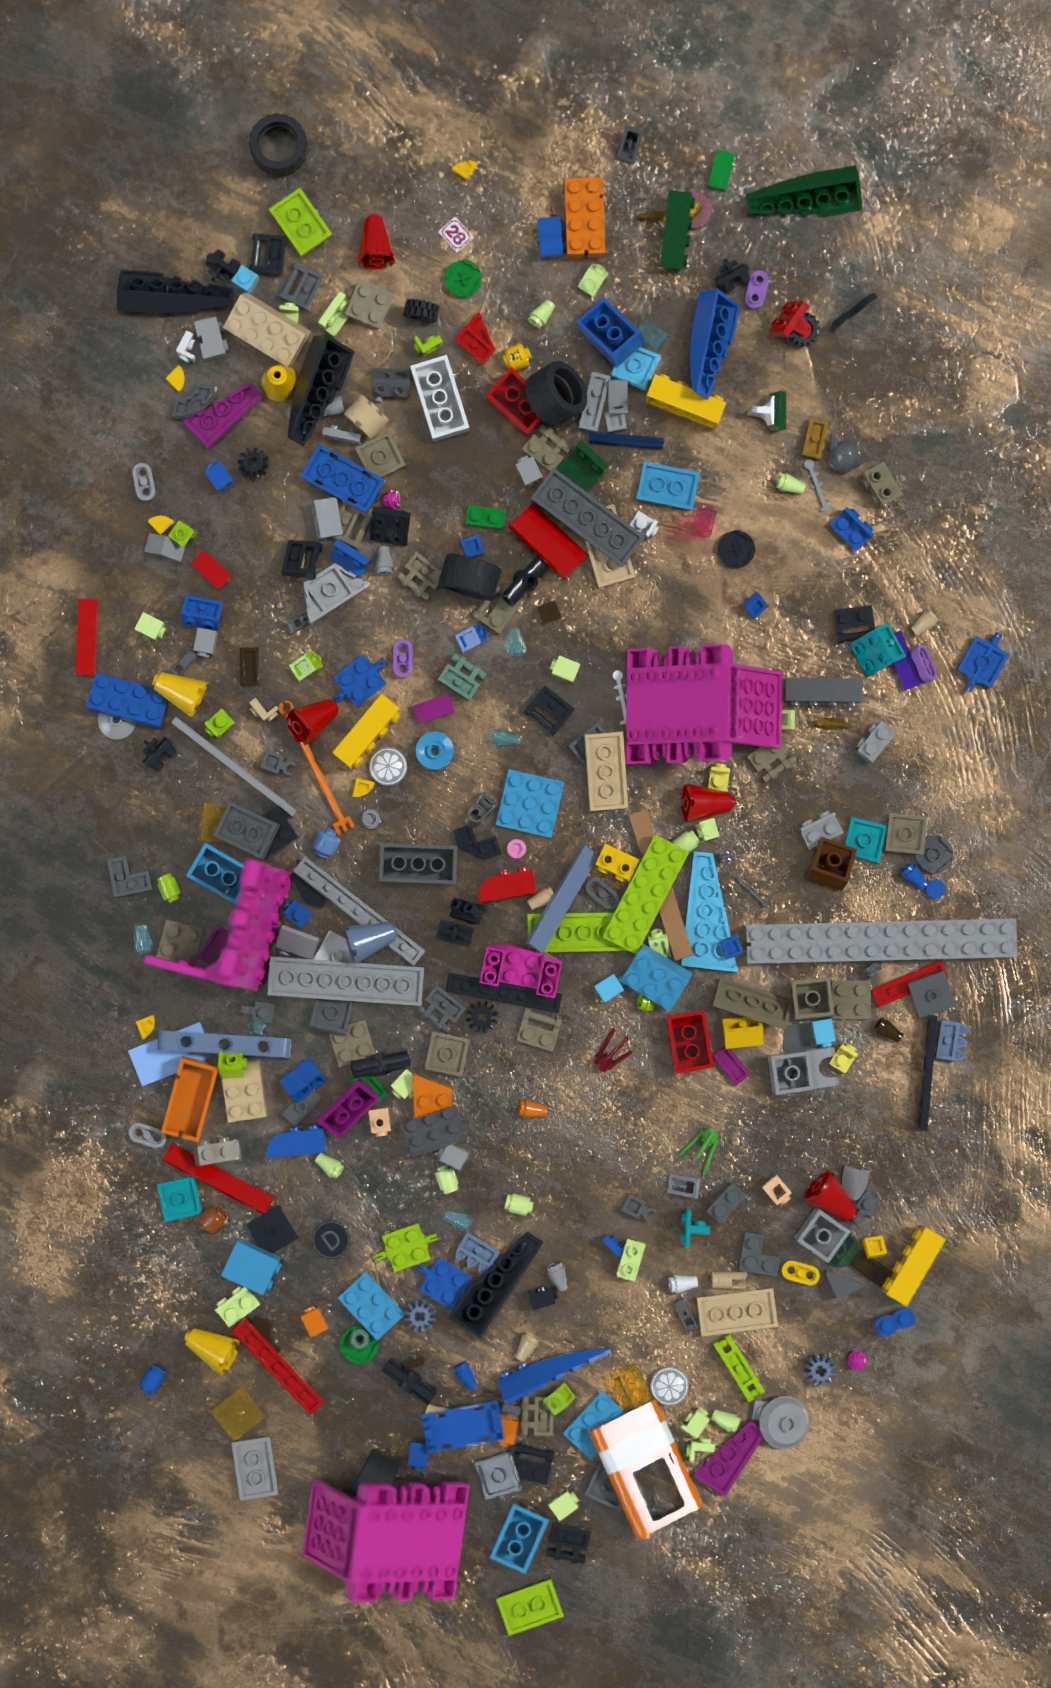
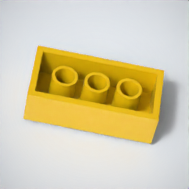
M655 374L645 401L715 430L727 403L723 401L724 398L718 395L709 396L708 400H704L694 393L693 389L688 387V384L682 381H677V383L671 381L670 377L664 374H659V376Z
M381 694L332 752L334 756L351 770L354 767L357 769L363 763L362 757L366 752L370 754L374 750L377 739L380 738L382 740L388 733L387 727L391 723L394 725L400 719V708L385 695Z
M922 1225L913 1232V1241L910 1245L907 1244L902 1251L903 1258L901 1261L897 1260L892 1268V1271H894L891 1278L887 1277L882 1286L885 1294L905 1306L910 1302L946 1240Z

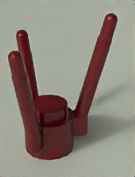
M612 1028L601 1049L595 1055L597 1059L594 1063L603 1072L607 1069L611 1070L615 1065L633 1053L630 1050L613 1061V1055L628 1041L629 1037L626 1036L609 1054L606 1052L603 1054L615 1032V1028Z

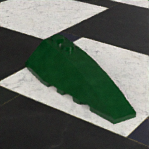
M856 165L798 176L746 195L748 213L773 214L774 212H782L785 215H790L791 213L809 215L811 213L819 214V216H828L863 209L860 178Z

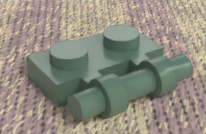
M455 653L451 659L457 663L456 666L453 667L447 664L438 681L470 701L480 686L475 681V678L478 676L484 680L487 673L481 670L482 667L479 665L475 666L467 661L468 658L462 655L461 657ZM462 667L472 672L469 677L460 671Z

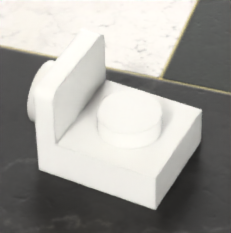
M186 330L176 352L181 360L187 363L189 361L195 362L196 357L188 353V350L191 351L196 340H194L193 333Z
M640 511L637 512L630 523L647 540L650 536L654 537L659 529L657 527V520L649 518Z

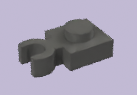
M267 749L260 768L279 774L281 769L287 776H292L293 774L287 771V767L289 765L296 767V764L292 761L283 762L285 756Z
M629 1193L621 1211L639 1219L640 1215H643L648 1222L653 1221L651 1218H648V1212L653 1211L657 1213L655 1208L645 1207L646 1201Z

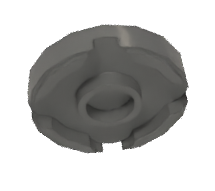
M936 835L926 837L925 854L915 855V860L918 866L925 872L931 874L941 873L952 863L953 848L943 837Z

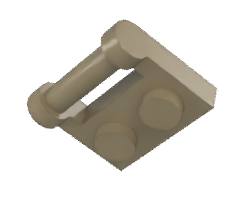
M344 502L339 511L343 534L334 536V538L359 550L361 547L360 543L371 523L372 513L368 512L366 514ZM359 515L364 516L365 518L355 538H349Z
M497 586L495 596L497 594L501 596L504 591ZM501 598L489 617L485 618L483 614L492 601L483 600L477 611L474 610L472 616L500 635L520 606V601L511 607Z
M526 1008L516 1041L553 1052L563 1018L557 1017L556 1019ZM529 1019L553 1025L554 1030L549 1031L527 1023Z

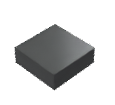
M498 1401L500 1411L520 1415L521 1408L519 1406Z

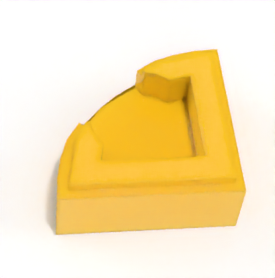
M474 161L460 162L452 168V171L468 181L478 163Z
M178 365L165 379L180 393L184 387L185 376L182 368Z
M155 516L148 520L160 535L165 533L175 523L166 516Z
M356 778L352 797L367 795L373 789L375 782Z
M154 1015L136 1021L142 1040L150 1036L154 1030Z

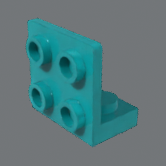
M889 623L875 628L850 643V647L867 677L906 657Z

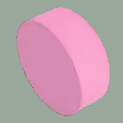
M514 839L509 842L507 852L512 858H521L526 852V845L522 840Z

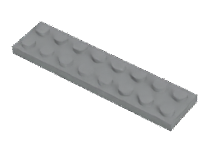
M270 956L267 995L421 1006L424 967L373 963L355 964L354 962Z

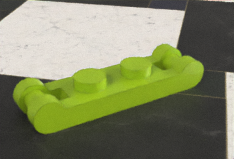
M728 1333L724 1336V1339L719 1342L718 1340L715 1341L713 1345L750 1403L754 1400V1397L759 1394L763 1395L766 1392ZM730 1345L732 1350L725 1353L723 1348ZM753 1383L755 1388L749 1391L747 1386Z

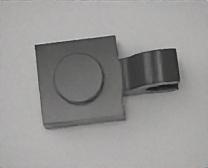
M256 1002L255 1007L241 1005L240 1013L252 1014L253 1021L272 1024L275 1005Z
M865 1191L855 1205L859 1210L852 1222L860 1225L865 1215L871 1218L882 1202L868 1191Z

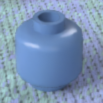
M326 828V831H318L312 843V847L315 849L314 853L324 858L333 856L340 844V839L336 836L337 832Z

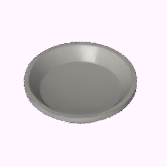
M780 1396L768 1402L763 1408L759 1419V1428L764 1440L778 1449H790L800 1444L806 1437L810 1426V1417L806 1407L801 1401L790 1396Z

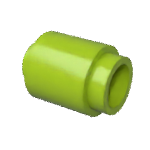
M171 873L157 879V886L164 901L168 900L169 903L180 899L181 890Z

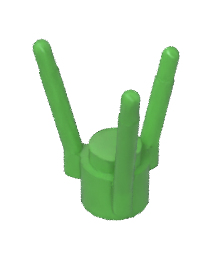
M707 1127L705 1131L701 1129L700 1133L679 1155L682 1156L701 1137V1141L704 1144L696 1155V1159L700 1158L707 1145L709 1147L712 1145L702 1172V1176H705L715 1148L719 1143L718 1137L720 1134L710 1127Z

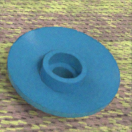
M441 732L426 733L419 739L416 745L418 761L424 767L431 770H439L446 767L454 755L452 741ZM438 748L439 752L434 755L431 753V750Z

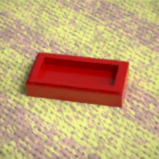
M205 550L191 563L218 590L232 577Z

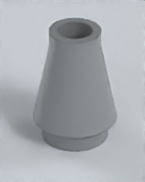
M380 546L378 547L375 570L377 575L380 576L391 575L394 568L389 547Z
M561 1262L549 1264L546 1267V1273L555 1286L556 1291L566 1290L568 1287L564 1265Z

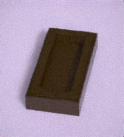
M259 647L240 648V686H260Z
M862 1249L850 1262L852 1267L880 1288L887 1277L892 1274L891 1271L874 1258L867 1259L866 1252Z

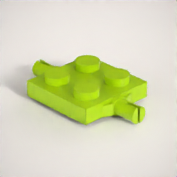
M417 1222L383 1234L385 1251L376 1253L374 1256L376 1261L388 1258L394 1272L431 1260L428 1243L439 1239L436 1232L425 1236Z

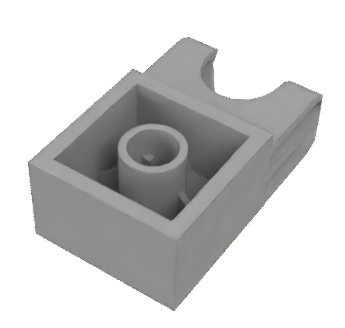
M828 1046L767 1055L772 1093L780 1095L837 1086L839 1078L833 1075L824 1076L819 1071L820 1062L827 1057H832L835 1054V1048ZM789 1068L794 1070V1073H791V1077L787 1074Z

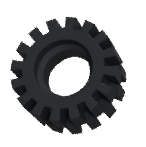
M407 299L403 316L415 321L436 323L439 305L425 302L424 300L420 301L419 299Z

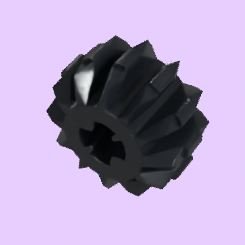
M254 447L253 453L247 448V455L243 452L240 453L244 459L237 460L239 464H242L238 467V470H245L242 474L243 477L250 473V480H253L255 474L258 479H261L260 472L264 475L267 474L263 468H270L268 463H264L269 460V457H263L265 454L263 450L258 453L257 447ZM251 460H253V462L254 460H257V466H253V468H251L249 462Z
M477 1001L479 1008L476 1009L471 1004L470 1007L474 1012L466 1011L467 1014L472 1015V1018H466V1021L473 1020L469 1028H473L475 1024L478 1025L476 1028L477 1033L480 1031V1026H483V1032L486 1033V1025L491 1030L494 1028L490 1021L498 1022L496 1019H491L492 1016H497L498 1012H490L495 1008L494 1005L490 1006L489 1009L486 1008L488 1001H485L484 1007H481V1002ZM478 1012H486L487 1016L485 1017L487 1020L485 1022L477 1020L476 1017H479L476 1016Z

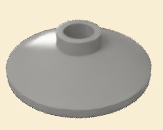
M99 713V728L108 738L115 740L124 739L135 729V722L120 719L118 723H114V717Z

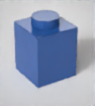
M220 461L218 463L212 462L206 467L205 474L218 493L234 483V480Z
M411 1440L408 1466H412L411 1469L422 1471L428 1465L427 1443Z

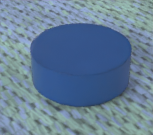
M931 880L926 886V893L930 898L938 899L944 895L945 885L940 880Z

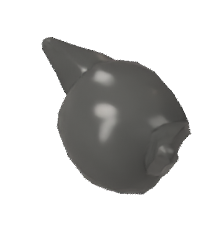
M834 433L830 434L829 466L840 474H846L853 468H857L872 459L871 456L860 455L859 448L848 441L839 442Z

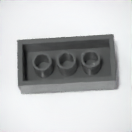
M380 843L379 882L456 885L458 846Z

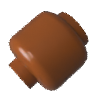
M210 1206L200 1214L199 1226L205 1233L216 1234L227 1225L228 1215L222 1207Z

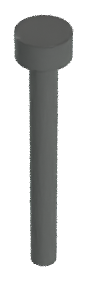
M739 877L736 879L746 890H748L758 901L762 903L761 906L763 908H765L769 904L767 900L764 901Z

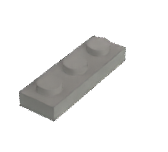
M592 372L587 390V406L582 411L579 424L580 429L592 432L598 431L610 376Z

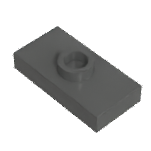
M313 1090L300 1102L296 1103L293 1101L282 1115L296 1127L322 1098Z

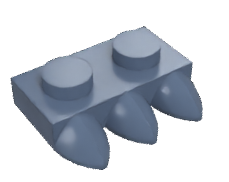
M940 1020L935 1058L951 1061H960L966 1058V1055L957 1048L968 1045V1042L959 1035L968 1033L970 1029L962 1023Z
M467 1232L457 1248L456 1261H460L469 1255L467 1258L468 1268L480 1262L478 1270L481 1275L494 1263L500 1251Z

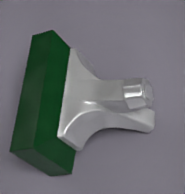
M786 391L771 393L763 405L750 406L747 410V415L764 419L767 426H769L770 432L786 430Z

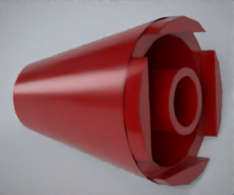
M370 214L364 221L357 260L358 265L363 264L365 269L379 270L384 269V265L389 264L390 267L395 263V254L384 218L378 214Z
M326 699L290 709L285 714V721L288 720L289 722L287 729L291 736L298 743L304 742V745L310 743L338 715V704L331 699Z
M694 784L683 785L681 799H684V806H681V813L684 821L692 822L731 812L732 808L735 807V797L730 792Z
M830 1170L822 1172L819 1175L821 1178L817 1182L813 1180L805 1191V1201L843 1222L852 1221L857 1215V1207Z

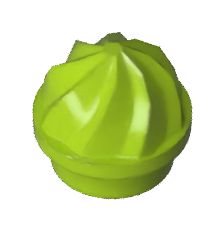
M642 994L639 995L637 1000L638 1009L647 1012L652 1011L656 1007L655 1002Z

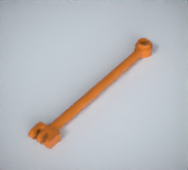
M284 701L285 705L290 706V709L294 708L290 701ZM281 702L279 704V712L285 716L286 712L283 711L284 705ZM304 742L299 743L337 820L336 823L332 824L337 835H342L339 829L341 826L345 833L348 832L345 825L349 823L351 829H354L355 826L350 816L344 818L309 745H304Z

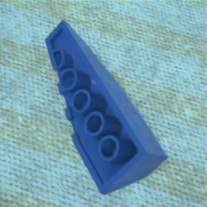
M717 288L699 292L690 342L693 392L704 400L709 399L716 382V373H720L722 359L726 358L728 345L732 344L740 310L739 304Z
M610 1347L589 1348L549 1356L530 1364L524 1362L516 1367L517 1370L510 1373L508 1370L501 1373L497 1383L506 1404H509L545 1387L549 1383L548 1381L558 1380L564 1377L566 1372H574L582 1368L583 1364H590L612 1353Z

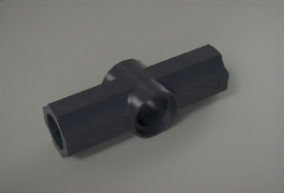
M537 555L524 570H518L514 574L513 583L501 595L503 601L513 607L527 591L536 589L539 577L549 566Z
M407 1050L390 1054L385 1052L376 1053L369 1058L350 1062L353 1078L369 1075L383 1076L391 1071L410 1068L411 1066Z
M392 1357L381 1370L396 1381L400 1388L409 1394L412 1393L426 1405H429L438 1393L436 1389L424 1382L417 1373L409 1368H405Z

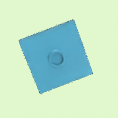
M640 347L617 368L614 366L611 377L617 380H627L629 385L646 391L661 359V355Z

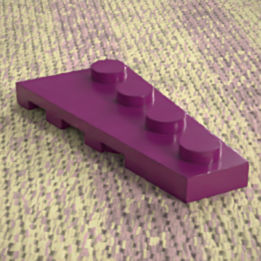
M249 382L230 393L229 396L221 401L214 402L212 406L182 422L210 449L264 396Z
M750 1420L709 1458L693 1476L726 1497L763 1439L759 1425Z

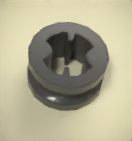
M733 850L716 854L720 858L718 862L723 863L734 860L735 857L732 856Z
M876 961L863 971V973L868 975V979L882 969L876 965Z

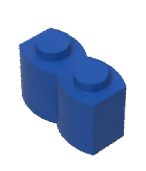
M560 217L537 218L540 259L563 257V252H567L566 240H562V233H565L564 221L561 222Z
M309 1058L301 1061L294 1071L286 1073L280 1083L290 1097L298 1103L306 1098L311 1091L321 1086L326 1081V1078Z
M905 1306L895 1309L891 1314L878 1316L873 1323L880 1336H889L898 1329L911 1327L915 1324L916 1319L911 1308Z

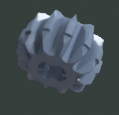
M414 1300L416 1307L409 1303L408 1308L412 1311H404V1314L410 1315V1317L404 1318V1322L411 1321L408 1325L409 1329L416 1325L415 1332H418L419 1326H421L422 1332H425V1324L428 1328H432V1324L429 1321H436L435 1317L430 1316L435 1314L436 1310L429 1311L432 1304L430 1303L425 1307L426 1300H422L421 1305H419L418 1300ZM424 1312L423 1317H425V1319L417 1320L415 1318L417 1316L415 1313Z
M815 1354V1361L810 1357L808 1358L809 1362L812 1363L811 1365L804 1364L805 1368L810 1369L805 1371L804 1375H811L807 1380L809 1383L815 1379L814 1386L817 1387L819 1381H821V1385L825 1387L826 1379L829 1383L833 1382L829 1376L836 1377V1373L831 1370L837 1367L836 1365H830L833 1362L832 1358L826 1361V1355L823 1354L820 1360L819 1355ZM820 1365L822 1368H825V1372L822 1371V1375H819L818 1372H815L816 1369L818 1370L817 1367Z

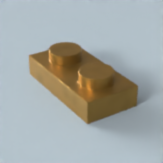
M810 418L801 456L821 459L829 424L828 421Z

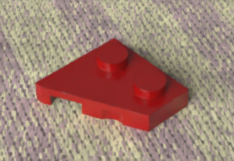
M479 312L454 339L456 343L482 365L496 351Z

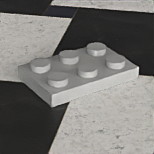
M267 1436L232 1442L240 1501L278 1495L271 1437Z

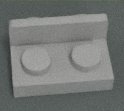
M828 810L818 815L819 820L813 822L810 819L801 824L802 828L799 831L809 850L818 845L820 837L831 840L844 833L835 812L830 814Z

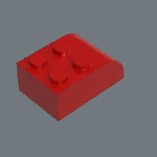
M511 367L485 397L489 403L525 434H529L541 419L536 416L528 403L525 389L526 380Z
M529 867L518 868L516 873L510 874L509 870L498 872L499 876L491 877L481 885L479 901L481 904L537 894L533 870H529Z
M705 1010L667 1016L675 1073L714 1068Z

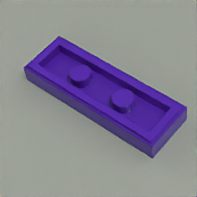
M898 631L894 634L906 657L894 662L893 665L902 687L906 691L923 683L911 658L904 636L901 631Z

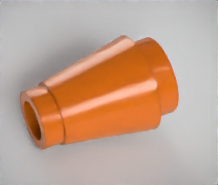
M527 1099L524 1101L520 1100L518 1116H522V1118L546 1117L547 1106Z

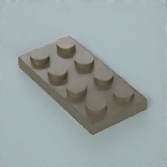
M720 977L712 1006L786 1030L793 1001Z

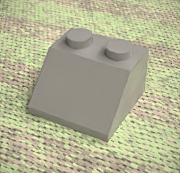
M282 925L276 947L279 948V953L287 956L293 953L298 955L297 958L314 959L320 939Z
M815 1207L794 1239L829 1263L851 1231Z

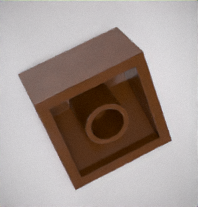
M820 837L811 859L806 879L842 891L849 881L857 849Z

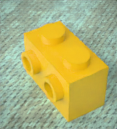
M605 844L595 865L598 866V871L606 875L608 872L615 874V879L625 883L626 880H631L640 860Z
M748 1017L722 1019L725 1049L764 1045L762 1022Z

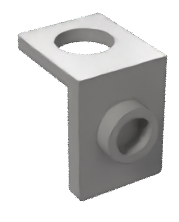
M608 380L609 413H628L627 380Z

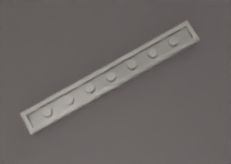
M175 717L171 722L292 817L298 813L294 807L180 719Z
M304 856L293 870L294 873L361 925L388 922L307 857ZM397 929L398 936H396V941L388 946L414 966L425 950Z

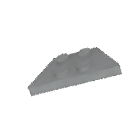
M336 563L318 573L315 580H307L303 583L309 625L370 588L371 584L368 581L365 582L359 579L352 572L345 571L343 567Z

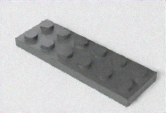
M555 468L551 470L531 497V500L620 567L625 565L645 539L643 534Z

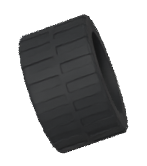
M275 113L267 115L263 119L261 118L254 125L250 133L249 146L253 160L261 171L274 177H285L295 173L306 161L308 154L306 135L301 124L293 117ZM286 130L292 133L297 143L294 154L283 161L267 159L261 151V141L269 132Z
M554 361L529 376L526 381L525 389L528 403L536 416L543 422L548 423V425H561L584 411L585 406H587V393L579 374L565 362Z
M448 553L445 557L438 585L464 596L492 601L494 600L502 570L500 567L480 559Z
M373 1448L348 1496L358 1498L361 1484L387 1483L392 1485L401 1467V1462Z

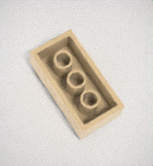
M247 292L239 296L223 326L227 331L286 367L294 364L311 333L305 327Z

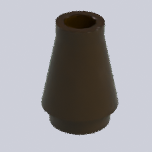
M881 1017L874 1027L877 1035L897 1043L904 1035L888 1018L884 1019Z

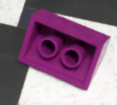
M359 1077L316 1121L340 1139L381 1098L370 1084Z

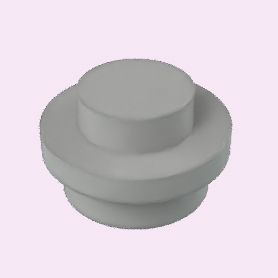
M366 810L361 816V822L364 827L373 829L379 825L380 816L375 810Z

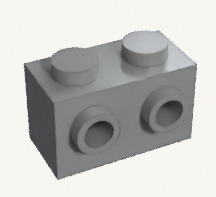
M880 721L878 724L875 722L868 730L870 735L867 739L863 737L856 745L859 748L856 753L870 764L874 762L897 733L883 721Z

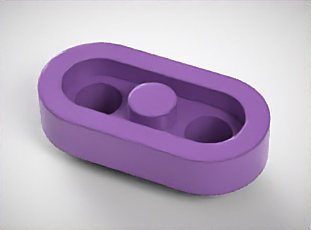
M756 271L750 277L745 303L751 309H758L764 303L769 284V277L764 271ZM761 277L763 282L758 283L756 278ZM756 295L758 301H753L751 297Z
M401 639L394 645L393 671L399 678H406L412 673L413 647L408 640ZM402 646L407 648L405 653L400 652ZM404 665L407 669L405 672H401L399 667Z
M922 644L913 647L911 658L918 669L919 677L927 683L937 678V671L927 648Z

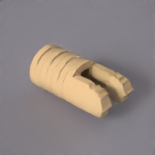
M712 1271V1289H745V1282L732 1281V1279H746L747 1272Z

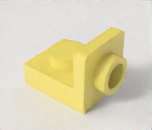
M715 763V767L711 766L708 788L727 792L730 768H726L725 764Z
M848 1043L845 1046L840 1044L828 1064L846 1074L853 1060L858 1056L855 1052L856 1048Z

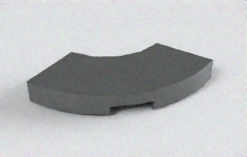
M198 384L190 396L183 399H175L171 414L172 419H186L203 411L215 397L217 392L216 386Z

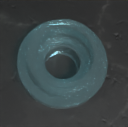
M252 1021L248 1027L251 1030V1034L262 1036L268 1030L266 1028L267 1024L260 1021Z

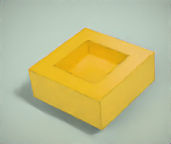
M883 1235L864 1238L863 1244L867 1259L887 1255Z

